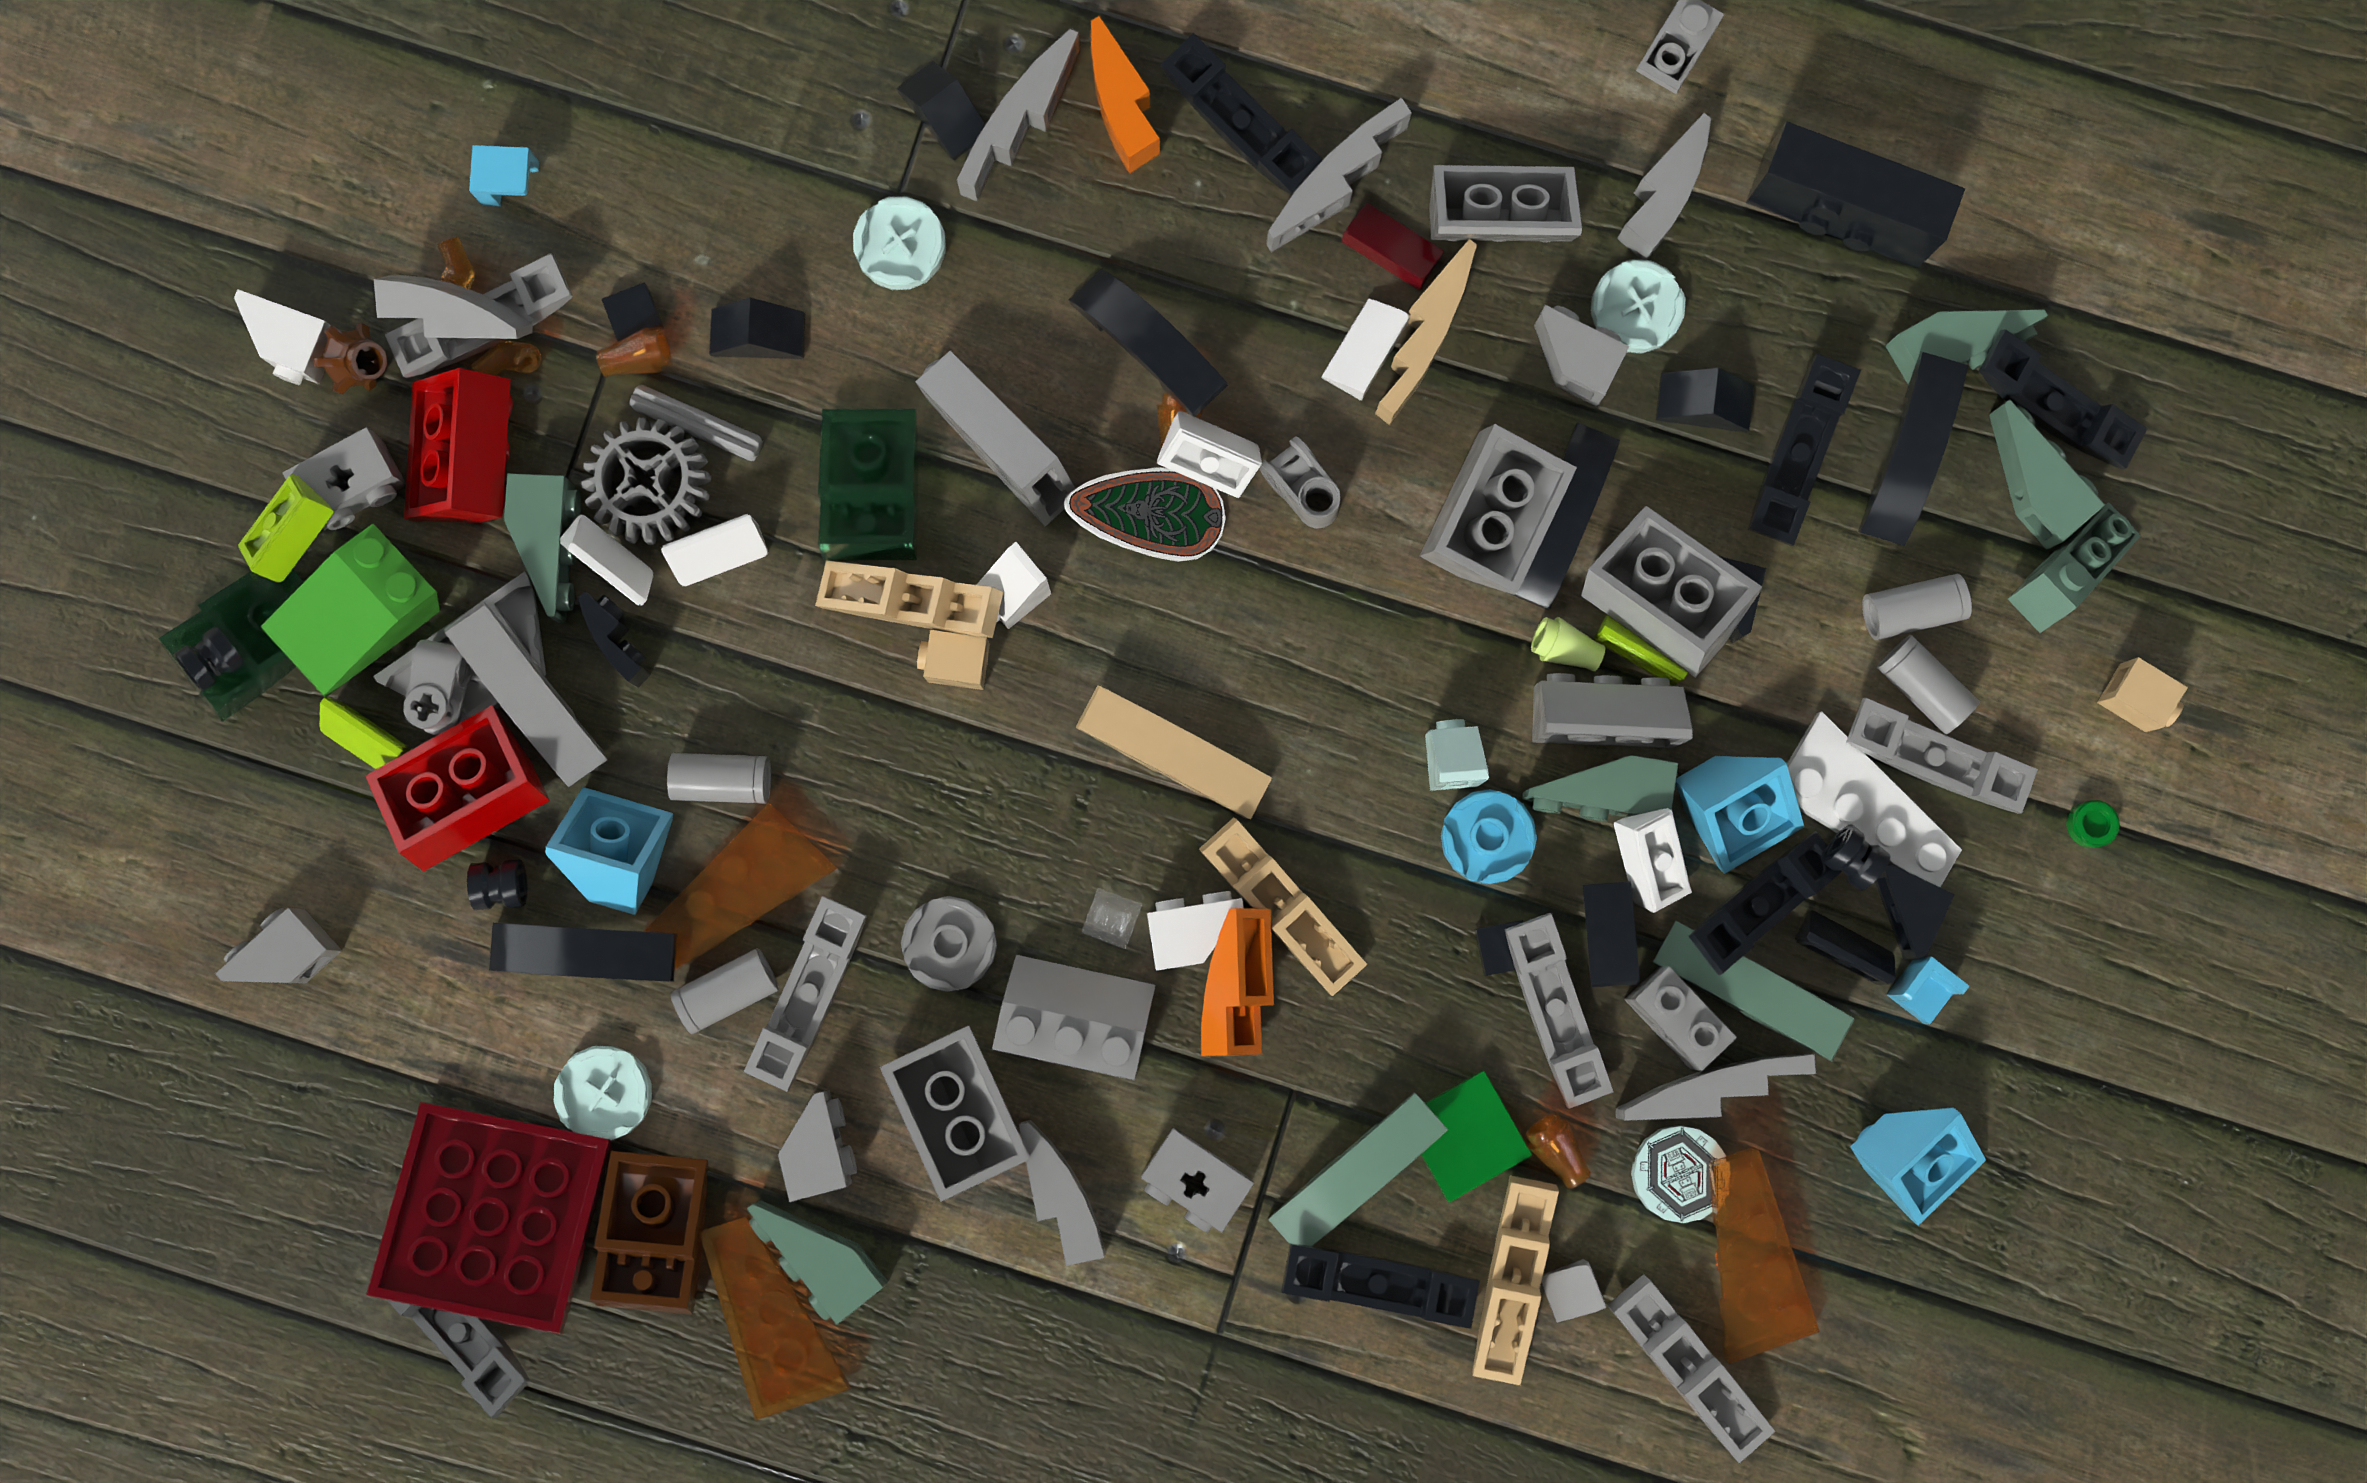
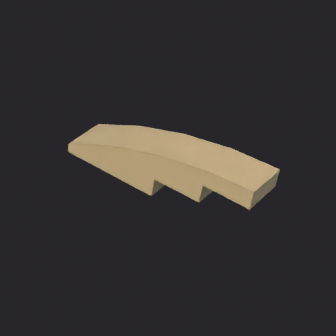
M1471 239L1464 244L1409 310L1408 314L1411 316L1408 324L1416 329V331L1396 353L1391 368L1401 378L1379 402L1375 413L1389 425L1416 391L1442 346L1467 283L1477 245Z
M826 561L815 606L911 626L993 638L1003 591L989 586L955 583L943 577L908 574L896 568Z
M1101 686L1096 687L1075 727L1147 768L1169 777L1195 793L1206 796L1250 820L1272 777L1220 748Z
M1233 817L1199 848L1202 854L1251 909H1271V931L1332 997L1367 965L1313 901L1298 888L1278 863L1264 851L1237 819Z
M1511 1175L1509 1177L1480 1321L1472 1370L1473 1376L1521 1385L1541 1301L1540 1285L1550 1247L1548 1236L1559 1194L1556 1184Z

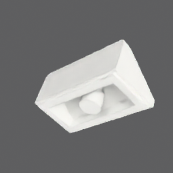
M1368 299L1323 373L1322 378L1362 401L1406 328L1411 315L1400 309Z
M1178 411L1158 456L1157 464L1239 498L1261 466L1262 460L1259 446L1256 443L1185 412Z
M748 514L670 542L661 548L667 563L682 586L691 585L763 558L768 554L759 525Z
M585 515L578 516L560 537V544L638 606L639 604L643 605L647 601L653 579L651 568Z
M1665 808L1638 814L1614 822L1627 879L1631 881L1632 898L1637 905L1655 913L1692 893L1671 809Z

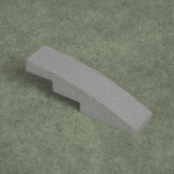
M1069 29L1033 62L1004 96L979 134L957 178L962 196L978 201L995 160L1012 167L1029 126L1047 131L1080 51L1079 34L1077 31Z
M1402 98L1356 129L1330 152L1299 186L1268 230L1266 245L1271 252L1349 206L1352 189L1349 185L1378 168L1382 154L1379 146L1408 128L1411 111Z
M484 601L444 628L445 634L483 684L568 787L607 760L605 752L579 723L569 705L547 681L542 669Z
M1800 1053L1752 1058L1704 1069L1703 1071L1660 1085L1617 1107L1616 1118L1621 1120L1722 1117L1720 1097L1769 1095L1768 1076L1816 1074L1815 1054Z
M1644 1274L1607 1305L1738 1463L1743 1461L1776 1432L1724 1366L1710 1353L1686 1321L1676 1313L1652 1281Z

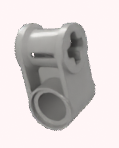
M1295 436L1289 441L1290 447L1272 461L1267 462L1264 460L1259 469L1269 485L1279 496L1285 499L1303 523L1315 529L1325 528L1331 525L1337 518L1341 500L1340 491L1320 466L1307 445L1299 437ZM1313 494H1322L1329 498L1332 505L1323 512H1316L1307 506L1306 500Z
M420 640L412 656L411 676L403 712L406 719L413 726L435 736L459 724L466 688L473 671L453 644ZM439 705L437 714L431 713L428 717L426 716L428 708L433 709Z

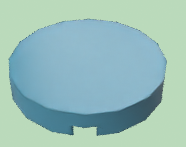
M1491 789L1472 792L1456 802L1444 818L1441 832L1443 853L1452 868L1467 880L1486 885L1508 881L1522 872L1533 855L1537 840L1534 819L1525 805L1506 793Z

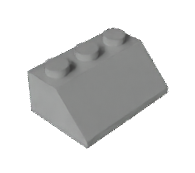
M1434 165L1429 207L1431 240L1458 241L1471 239L1493 240L1497 242L1572 241L1581 236L1582 224L1574 167Z
M1496 424L1478 432L1419 556L1460 578L1516 595L1577 467Z
M1645 506L1588 569L1581 596L1696 678L1724 646L1760 593L1762 586Z
M1547 674V681H1540L1534 686L1532 742L1675 748L1692 739L1693 729L1684 687L1670 686V679L1642 678L1641 685L1622 684L1623 677L1595 676L1594 683L1575 682V675Z
M1016 955L1003 998L992 1049L1135 1080L1155 985Z
M970 1026L964 1027L880 1067L941 1202L1030 1160Z

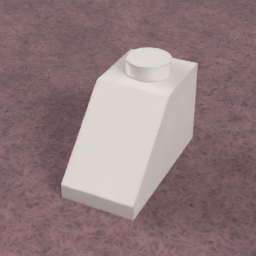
M237 289L234 297L259 356L275 367L273 375L297 385H301L303 378L320 384L325 369L323 367H315L313 358L322 356L328 340L324 331L331 325L319 318Z
M1017 542L1012 544L977 583L980 586H989L1003 591L997 622L1001 620L1007 629H1010L1051 595L1047 578Z

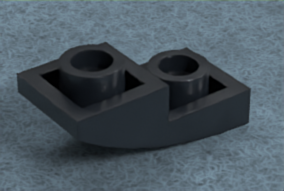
M584 591L578 599L582 614L595 642L613 667L629 683L639 688L651 673L641 665L646 657L630 642L624 639L620 645L617 644L630 630L619 620L624 612L604 594L597 600Z
M1631 881L1583 885L1591 987L1640 984Z

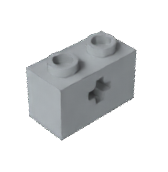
M367 427L282 472L285 479L292 473L299 476L333 509V515L322 528L323 530H336L350 524L355 519L354 514L368 506L379 507L387 504L397 496L396 491L406 486V482L384 441ZM348 476H352L348 480V485L350 486V488L344 491L343 489L347 487V482L345 479Z
M1670 966L1657 967L1624 999L1689 1069L1703 1071L1737 1038Z
M1174 1126L1141 1174V1178L1148 1182L1144 1188L1145 1192L1166 1206L1169 1205L1172 1199L1188 1210L1184 1218L1206 1233L1210 1231L1212 1226L1221 1233L1223 1232L1254 1184L1251 1178ZM1198 1171L1203 1172V1183L1207 1187L1205 1192L1195 1190L1191 1195L1185 1192L1186 1182L1182 1179L1183 1175L1187 1173L1194 1176Z

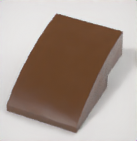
M611 1151L594 1247L598 1250L590 1301L597 1306L693 1315L704 1235L708 1160Z

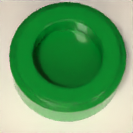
M2090 800L2079 803L2072 808L2067 817V831L2075 843L2085 848L2106 846L2116 838L2119 832L2120 822L2118 814L2111 805L2104 801Z

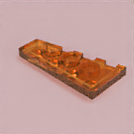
M768 803L644 931L677 933L676 972L724 942L726 938L742 928L748 927L764 917L763 915L785 901L791 900L805 891L804 889L820 879L826 878L839 868L771 803Z
M1751 1147L1709 1162L1713 1224L1716 1226L1718 1250H1716L1717 1270L1720 1272L1722 1297L1719 1298L1720 1314L1724 1322L1725 1335L1723 1352L1724 1359L1728 1364L1820 1331L1759 1150Z
M748 1215L702 1230L699 1234L756 1421L847 1391L851 1388V1385L768 1246L751 1228L749 1224L751 1218Z

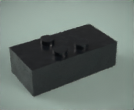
M1787 121L1765 151L1746 203L1800 223L1799 226L1808 233L1815 235L1829 234L1843 240L1844 245L1853 250H1871L1919 268L1947 240L1966 188Z

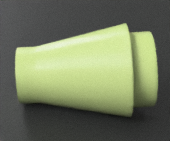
M1545 617L1534 634L1531 651L1539 654L1541 661L1596 671L1603 660L1605 645L1595 642L1560 617L1554 620Z

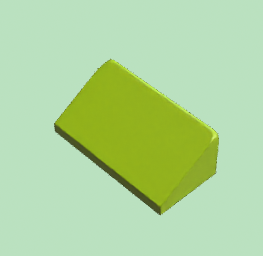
M292 473L238 544V547L252 572L275 582H282L331 518L334 511L308 484Z
M1606 615L1594 636L1595 642L1605 645L1607 649L1653 676L1670 679L1671 686L1683 681L1688 673L1609 615Z
M324 697L320 702L319 726L321 732L373 768L378 769L412 750L345 703L330 697Z

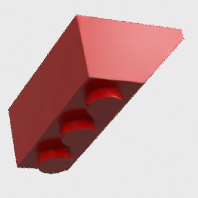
M457 368L413 382L404 520L480 523L503 517L506 498V487L504 486L505 466L510 455V444L507 440L508 418L513 408V400L510 395L511 379Z
M493 705L365 775L399 854L423 872L550 801L532 762Z

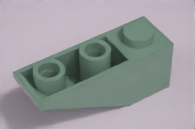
M2045 310L1937 312L1899 333L1885 347L1909 386L1920 351L1963 364H1969L1970 368L1974 370L1982 366L2000 330L2006 329L2023 342H2026L2038 334L2034 326L2048 315Z
M2009 399L1989 414L2015 515L2046 550L2063 542L2105 506L2097 497L2098 491L2094 484L2086 477L2078 475L2066 462L2067 458L2064 451L2056 443L2043 437L2034 427L2035 421L2026 409L2015 405Z
M507 474L505 524L547 616L558 623H566L567 611L573 610L575 602L574 585L569 583L570 565L576 564L577 557L561 545L559 539L573 523V518H577L580 515V492L575 490V485L565 476Z
M2108 502L2039 565L2010 595L2008 600L2041 633L2075 610L2141 535Z
M1630 755L1530 788L1522 793L1521 800L1532 801L1533 810L1560 814L1562 807L1580 809L1579 817L1595 821H1608L1609 814L1630 817L1665 808L1672 810L1678 763Z
M762 1200L747 1208L753 1216L749 1220L753 1231L764 1243H768L770 1240L783 1255L778 1259L780 1265L793 1281L797 1282L801 1279L812 1293L808 1297L809 1302L822 1319L827 1320L831 1317L836 1325L839 1324L888 1283L887 1279L860 1244Z

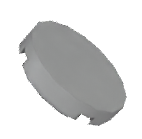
M947 896L933 899L914 911L905 924L901 947L905 963L917 980L929 988L950 992L966 989L985 976L994 962L997 940L994 925L984 910L969 900Z

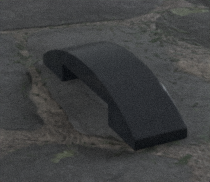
M1194 33L1161 63L1163 72L1199 115L1250 165L1288 194L1292 195L1322 162L1323 159L1292 129L1287 132L1226 72V64Z
M1101 269L1069 299L1070 304L1100 332L1104 330L1158 379L1162 389L1191 416L1195 417L1228 386L1217 370L1169 321L1135 291L1109 272Z
M2000 330L1979 369V372L1988 384L2005 401L2010 399L2015 405L2026 409L2033 417L2035 424L2050 434L2100 461L2119 469H2127L2147 428L2113 404L2099 405L2038 361L2042 354L2008 330Z
M1920 351L1905 397L1908 398L1878 487H1873L1858 530L1859 533L1905 546L1924 507L1943 458L1960 403L1968 365Z
M1820 354L1814 356L1776 443L1754 506L1748 530L1794 546L1811 502L1808 501L1839 418L1845 414L1860 375V369Z
M1576 423L1561 459L1577 467L1518 593L1513 596L1550 610L1596 506L1620 442L1619 439L1581 423Z
M1817 831L1804 838L1747 882L1714 910L1689 935V938L1718 976L1727 971L1755 947L1753 944L1799 904L1817 894L1842 872L1841 870L1835 871L1830 869L1821 861L1822 853L1827 844Z
M493 923L489 970L570 977L673 982L677 933Z
M1290 1243L1281 1292L1326 1302L1332 1300L1421 1317L1426 1321L1471 1329L1480 1280L1378 1257Z

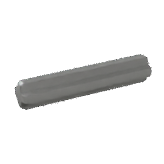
M638 385L631 396L630 406L635 411L655 420L662 419L671 427L679 426L685 433L744 459L754 461L761 451L763 441L760 436L649 387Z

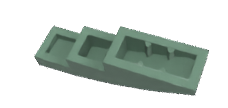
M1675 921L1653 961L1657 967L1670 966L1682 980L1698 987L1701 992L1743 1013L1746 1018L1831 1062L1833 1061L1854 1022L1853 1017L1744 956L1727 971L1718 976L1689 938V935L1694 930Z
M1413 1092L1379 1124H1375L1343 1154L1335 1157L1268 1217V1220L1289 1244L1314 1245L1398 1175L1448 1129L1421 1098Z

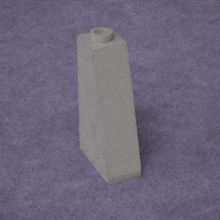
M951 351L941 359L929 364L923 375L915 381L928 402L1044 526L1048 525L1065 509L1064 501L1066 496L1075 490L1058 457Z

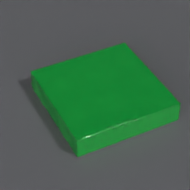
M1481 1070L1425 1102L1448 1131L1420 1155L1448 1203L1532 1156L1485 1071Z

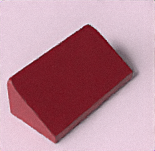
M1369 203L1364 205L1349 224L1342 238V243L1417 290L1421 289L1444 254L1442 249Z

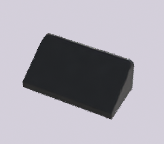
M1811 910L1807 913L1795 937L1797 943L1876 985L1893 984L1896 978L1895 956L1890 950L1816 911Z

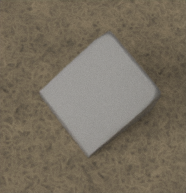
M1581 1259L1543 1274L1541 1284L1557 1323L1606 1308L1590 1264L1586 1260Z

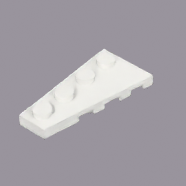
M1822 711L1817 713L1787 763L1800 811L1836 833L1847 825H1854L1864 833L1867 843L1879 845L1890 854L1889 865H1895L1941 887L1962 849L1866 754L1846 743L1848 737Z

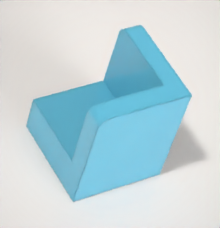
M473 145L469 191L482 206H501V195L525 196L528 193L529 172L539 171V161L527 147Z
M1922 957L1911 961L1886 995L1923 1024H1931L1953 994H1964L1969 985L1933 957Z

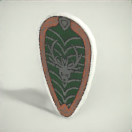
M1148 468L1103 475L1082 484L1070 492L1064 501L1066 512L1079 525L1099 538L1151 557L1177 562L1196 560L1210 552L1222 537L1226 519L1223 500L1215 488L1168 468Z

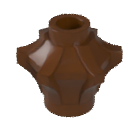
M358 323L354 330L339 331L334 326L328 327L324 331L328 338L321 357L313 358L314 366L325 369L334 382L332 391L344 394L349 387L361 385L366 390L371 391L377 386L376 378L380 377L386 369V351L372 341L369 326Z

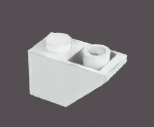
M1231 891L1202 895L1204 904L1185 907L1183 898L1156 902L1157 912L1147 913L1156 971L1203 964L1216 946L1220 930L1229 909L1244 908L1242 898L1232 900Z

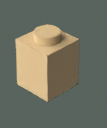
M930 630L929 641H921L917 669L924 670L923 677L928 683L984 690L990 643L987 637Z
M2138 657L2120 663L2097 703L2142 731L2149 732L2164 728L2165 726L2169 727L2176 721L2184 707L2180 700L2188 687Z

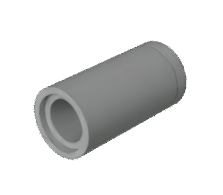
M1956 573L1866 594L1863 597L1862 609L1869 634L1874 640H1880L1969 619L1972 603L1964 578Z
M1912 635L1907 636L1897 644L1876 667L1944 734H1948L1959 726L1980 703V700Z
M672 753L670 756L667 773V789L670 800L767 804L769 800L771 763L768 756Z
M756 948L670 992V996L681 1022L687 1031L693 1035L779 991V986L767 959L760 949Z

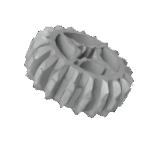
M640 417L636 423V431H633L626 421L620 422L619 429L622 435L617 438L610 431H604L603 437L609 443L605 449L599 445L591 446V451L599 458L598 461L583 463V468L594 475V477L587 478L581 482L583 489L594 492L585 500L586 505L590 509H598L594 519L600 525L609 523L608 532L615 537L625 531V539L633 544L637 542L642 533L644 541L648 545H654L657 539V531H660L667 541H671L674 539V533L671 528L674 525H677L684 532L689 531V523L683 518L688 513L696 518L701 517L702 511L694 505L695 500L708 501L710 495L706 490L698 486L711 482V475L706 471L699 470L708 461L703 453H695L699 445L694 438L683 440L685 432L679 426H675L668 432V424L662 419H658L651 429L649 422L645 418ZM649 447L668 450L665 455L657 454L650 460L637 459L633 455L634 451ZM621 463L625 469V477L623 482L616 488L618 493L613 496V476ZM681 466V486L675 499L672 500L668 494V484L676 475L675 469ZM635 467H638L644 474H648L654 481L652 486L659 493L658 496L639 482L641 477L635 471ZM645 502L655 503L661 509V511L647 516H635L624 513L630 506L636 508Z

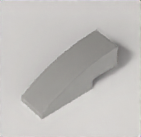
M1703 113L1644 176L1634 192L1645 204L1625 224L1617 239L1641 260H1647L1663 241L1688 201L1700 173L1708 144L1711 118L1706 113Z
M389 275L374 279L377 318H423L424 337L517 339L533 333L532 323L510 308L461 286L417 276Z
M1031 1120L1021 1122L1019 1124L1021 1139L1030 1157L1026 1164L1037 1221L1057 1217L1066 1266L1105 1258L1106 1252L1098 1222L1087 1195L1071 1166L1052 1141Z

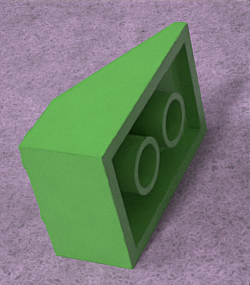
M371 524L334 551L261 627L326 698L438 614L440 608L437 592L384 534L374 524Z

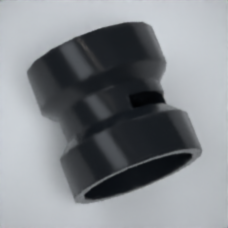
M217 626L202 634V640L196 645H185L173 653L183 670L201 692L215 685L217 677L224 672L233 673L245 665L236 649Z
M1847 825L1828 843L1822 853L1821 861L1832 870H1841L1846 874L1848 883L1858 891H1863L1870 887L1884 872L1890 861V854L1879 845L1867 843L1864 833L1854 825Z
M506 860L500 866H495V868L487 862L470 864L467 872V892L473 910L491 909L496 902L504 904L509 908L525 906L528 884L522 860Z

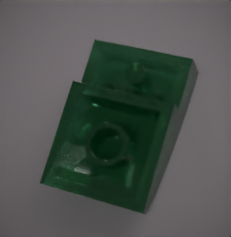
M822 409L818 495L820 498L818 545L823 560H917L918 436L916 409Z
M294 569L291 570L282 582H275L250 571L198 605L199 613L159 637L165 652L221 722L248 705L296 667L261 627L304 583ZM217 626L236 649L245 665L233 673L224 672L217 677L215 685L201 692L183 670L173 653L185 645H196L202 640V634Z

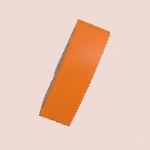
M1100 16L1091 20V53L1096 95L1103 122L1113 146L1130 174L1160 155V138L1142 113L1150 108V90Z
M1233 908L1229 909L1211 959L1204 993L1201 1022V1056L1262 1054L1260 1006L1274 1005L1271 909Z

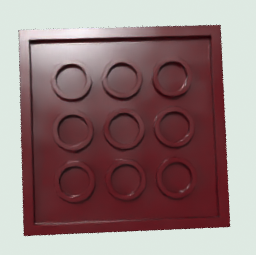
M420 1102L366 1296L563 1335L612 1141L606 1138Z

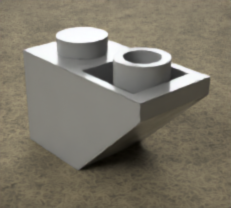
M1679 0L1636 71L1676 94L1725 14L1701 0Z
M1545 305L1534 326L1555 386L1597 407L1605 396L1629 346L1620 342L1621 337L1607 328L1596 327L1594 329L1579 322L1578 315L1561 306L1551 308Z
M288 907L285 910L280 908L261 923L260 927L263 931L251 942H241L224 957L226 964L215 974L221 981L308 983L342 950L305 909Z
M830 1090L812 1096L778 1153L789 1202L845 1188L852 1184L851 1175L857 1173L852 1147L850 1145L843 1146L839 1130L840 1127L846 1125L842 1104L839 1098L832 1099Z

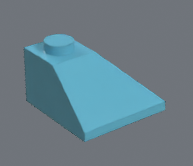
M1714 756L1676 778V786L1684 810L1717 866L1724 874L1805 827L1787 763L1782 758Z
M582 787L548 842L545 854L589 902L635 915L653 884L672 823L673 813Z
M1955 1108L1884 1114L1873 1125L1866 1127L1858 1136L1857 1141L1850 1146L1863 1169L1918 1226L1986 1161L1964 1118Z

